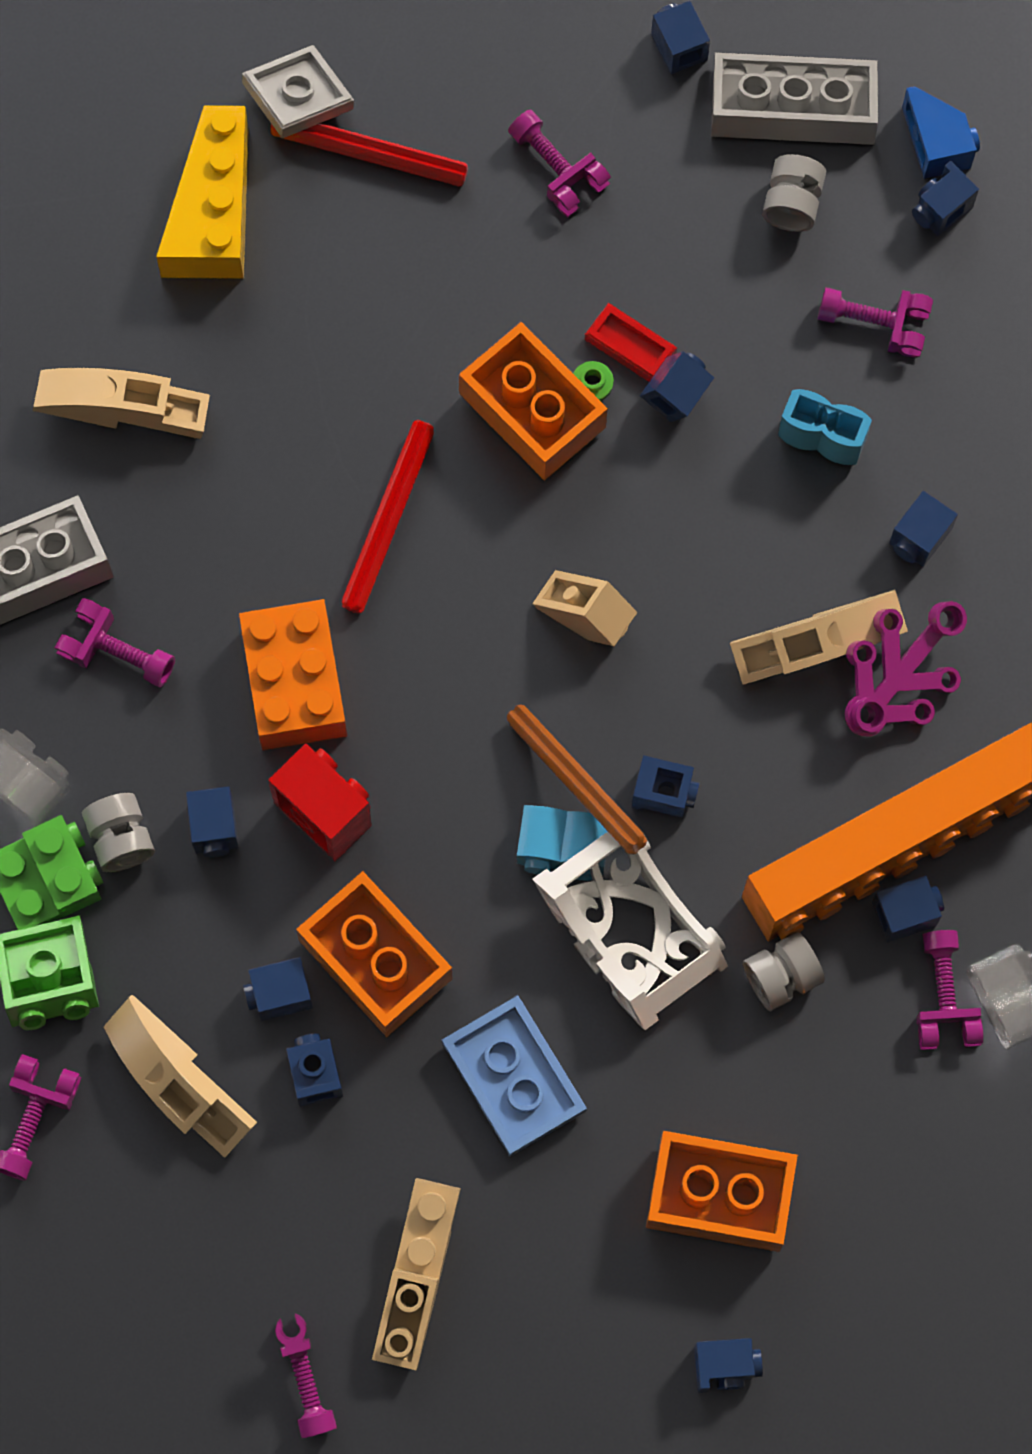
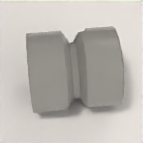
M787 154L775 159L770 179L771 189L767 192L762 213L765 221L772 226L787 231L802 232L813 228L819 206L817 198L821 196L826 176L825 167L818 161L801 155Z
M119 793L90 804L82 811L90 838L98 839L93 847L103 872L125 870L148 860L154 855L155 850L147 828L139 826L143 816L135 794Z
M799 932L777 942L773 953L764 949L743 960L744 971L754 992L763 1006L770 1012L791 1001L794 991L804 994L825 982L822 967L814 951Z

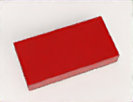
M610 303L607 304L585 333V340L648 382L653 378L665 359L677 353L676 346Z

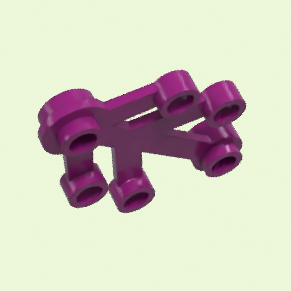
M949 601L935 604L928 615L929 625L902 657L900 655L899 633L903 625L902 615L896 609H881L875 614L873 625L876 631L881 634L883 680L875 690L872 673V663L877 655L875 646L865 640L854 641L848 646L846 652L847 659L855 666L856 696L846 706L845 720L853 733L869 737L879 733L886 722L909 721L915 725H925L932 721L935 709L933 704L927 699H913L907 705H887L897 691L935 689L940 693H951L959 688L961 677L959 672L953 667H940L934 672L913 673L943 636H955L964 630L967 623V615L959 603ZM941 612H944L948 618L947 624L944 627L940 623ZM887 614L891 616L893 621L890 629H887L883 623L884 617ZM860 646H863L866 650V657L863 661H860L857 657V650ZM945 672L950 676L948 687H944L941 681ZM919 704L924 708V715L921 719H918L915 714L916 707ZM863 707L869 712V718L865 723L860 718V712Z

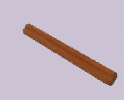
M517 705L514 710L508 712L506 718L510 726L628 854H637L640 849L646 846L647 838L644 836V833L525 705Z

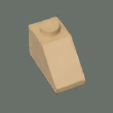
M557 570L554 571L532 603L538 610L585 639L610 646H615L618 640L624 636L629 624L637 614V611L608 581Z

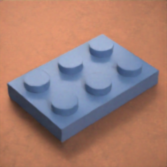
M518 995L442 1039V1045L510 1157L587 1112L585 1104Z

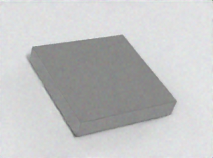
M314 45L242 73V84L281 138L354 109V99Z

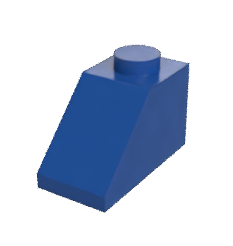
M915 86L907 88L902 109L923 178L942 175L945 165L950 161L961 171L971 169L975 154L980 150V141L975 127H969L966 114Z

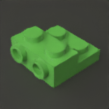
M57 816L23 832L22 839L0 849V893L18 930L57 921L102 900L96 887L104 882L93 859L86 863L82 859L78 849L86 844L75 821L66 825L63 816Z
M80 916L0 934V981L5 1010L12 1027L20 1026L24 1030H35L44 1026L46 1019L63 1015L66 1019L78 1020L86 1017L90 1009L99 1007L93 970L89 961Z

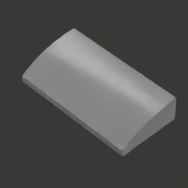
M715 53L711 137L875 144L878 126V70L876 60Z
M78 495L0 527V625L114 577L108 559Z

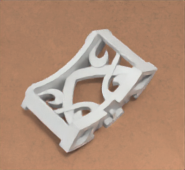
M606 832L556 870L550 872L546 869L533 878V881L559 923L563 922L570 929L571 935L575 936L578 940L574 943V946L595 974L600 971L603 973V978L606 982H609L615 999L646 1030L659 1020L656 1015L658 1012L716 969L721 972L728 967L721 952L726 947L717 932L711 927L705 930L670 888L647 853V850L651 848L648 840L646 846L640 849L637 854L631 855L626 852L630 861V868L628 870L620 871L616 866L615 858L609 868L610 880H603L598 863L622 847L609 832ZM590 869L593 881L566 887ZM639 874H641L650 889L633 884ZM610 897L633 900L653 908L655 932L651 952L633 943H619L608 948L603 944L601 939L608 932L613 918V906ZM594 898L600 899L603 909V919L597 923L589 921L586 917L587 909H598ZM671 917L682 930L671 933ZM687 942L694 945L702 955L680 971L665 963L666 956L676 961L688 958V956L680 953L679 945L681 943ZM631 953L645 960L647 964L644 967L640 961L636 960L635 968L627 970L622 966L621 958L624 954ZM660 972L670 977L668 980H666L664 983H662L660 986H658L656 989H654L652 992L646 995V993L650 990V988L658 978Z

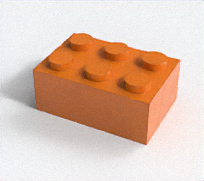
M522 322L459 374V394L544 481L606 428L608 408Z
M321 599L239 613L262 751L346 737V723L325 600Z
M363 871L296 929L299 942L386 1037L453 979L452 967Z
M663 1131L646 1228L780 1252L784 1245L798 1155Z

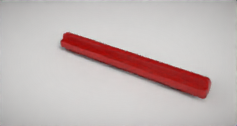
M322 123L284 138L455 186H463L468 174V165L465 162ZM271 124V125H270L271 134H272L273 136H276V137H280V138H281V136L279 135V133L276 131V129H275V128L273 127V125Z
M415 420L411 425L343 595L342 607L354 613H362L364 611L433 438L434 427L427 422Z

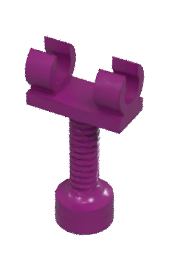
M527 110L513 121L508 129V133L519 145L528 142L557 173L559 177L547 186V197L551 202H554L563 215L568 217L579 208L577 204L580 203L576 194L570 189L571 186L584 177L590 187L599 193L610 184L608 180L611 176L606 168L595 160L596 158L591 152L574 166H571L541 133L543 121L533 110Z
M825 287L817 320L834 323L838 317L844 315L845 318L848 316L849 319L852 317L853 320L856 318L857 321L860 319L862 322L864 320L866 323L868 321L870 324L872 322L874 325L875 323L876 325H884L892 329L887 352H898L907 357H920L925 336L913 331H902L905 315L917 320H928L933 305L931 297L924 294H910V291L902 290L897 310L891 313V311L887 312V310L883 311V309L879 310V308L875 309V307L871 308V306L867 307L858 303L854 304V302L850 303V301L846 302L842 298V291Z
M81 599L75 610L78 613L77 617L93 627L83 644L72 637L62 634L54 649H57L56 653L64 659L78 663L79 666L87 669L97 649H100L121 660L123 659L125 662L127 661L131 665L142 668L145 681L157 687H162L171 675L175 664V657L159 649L152 655L144 653V651H140V649L131 645L129 646V644H125L121 640L110 637L106 633L114 621L111 610L101 607L89 599Z
M938 930L924 933L922 935L924 953L931 954L936 959L934 963L935 972H937L935 975L940 1008L939 1011L919 1012L916 1016L920 1050L937 1049V1046H939L937 1023L962 1022V1037L965 1047L981 1046L984 1038L981 1008L957 1009L955 1006L956 1002H954L956 1001V998H954L955 989H953L955 987L953 985L954 980H952L954 978L951 976L953 975V969L950 962H952V953L959 950L958 932L955 930Z
M24 1054L21 1055L9 1086L13 1092L30 1097V1101H28L25 1113L23 1114L24 1118L21 1119L22 1122H20V1126H18L16 1131L17 1134L14 1136L15 1139H13L14 1143L11 1144L12 1147L6 1151L0 1150V1173L26 1181L32 1166V1162L27 1159L26 1152H28L30 1147L29 1143L32 1142L31 1139H33L35 1134L34 1131L37 1129L36 1127L40 1121L39 1118L43 1114L42 1110L45 1109L44 1106L48 1103L70 1111L72 1101L80 1085L81 1077L79 1073L63 1069L55 1092L33 1085L40 1063L37 1062L38 1059Z
M295 1313V1319L300 1328L299 1334L295 1337L286 1336L282 1330L281 1318L277 1322L275 1333L278 1340L284 1344L280 1348L282 1356H288L289 1359H292L290 1361L292 1363L291 1366L294 1368V1377H297L295 1379L298 1381L296 1384L299 1386V1395H302L300 1398L303 1399L301 1402L304 1404L303 1408H305L303 1416L297 1420L301 1437L307 1438L336 1429L337 1425L333 1410H326L322 1405H319L321 1402L318 1400L317 1387H314L316 1383H314L315 1380L312 1378V1369H309L311 1365H309L310 1362L307 1360L308 1356H306L307 1350L311 1349L309 1338L304 1339L306 1322L300 1315Z

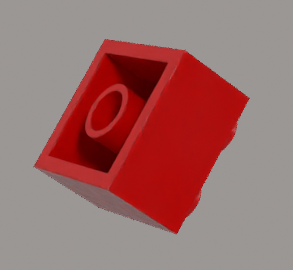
M305 743L268 779L273 803L328 856L336 861L372 826L371 806L367 801L370 796L355 779L350 778L346 781L335 771L338 765L328 753L321 748L315 752Z

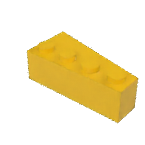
M245 106L203 107L156 256L161 278L244 279L249 133Z

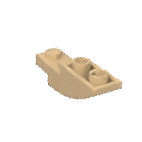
M58 368L40 371L33 411L115 429L119 421L201 439L204 432L210 395L170 386L171 378L151 374L101 368Z
M892 590L814 614L813 617L730 642L742 684L744 685L780 673L787 674L846 655L848 646L854 641L865 640L873 645L881 642V634L876 631L873 625L874 616L881 609H896L899 611L903 618V625L899 633L908 632L896 591ZM889 614L884 617L883 621L887 629H890L893 623Z
M133 995L125 1001L105 1024L104 1029L112 1045L132 1076L151 1100L184 1134L193 1128L225 1158L257 1123L192 1062L197 1054Z
M419 1178L415 1179L372 1360L417 1370L447 1253L461 1188Z

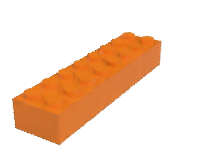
M1032 722L750 874L745 884L742 899L766 940L769 942L778 936L783 940L796 932L800 933L805 928L802 923L815 916H818L819 920L832 916L842 909L840 902L853 895L858 900L867 897L880 888L878 882L893 874L895 879H899L918 867L917 860L928 854L933 859L938 858L955 847L953 841L968 833L970 838H974L993 826L991 820L1004 813L1007 818H1010L1029 807L1030 803L1028 800L1032 798Z

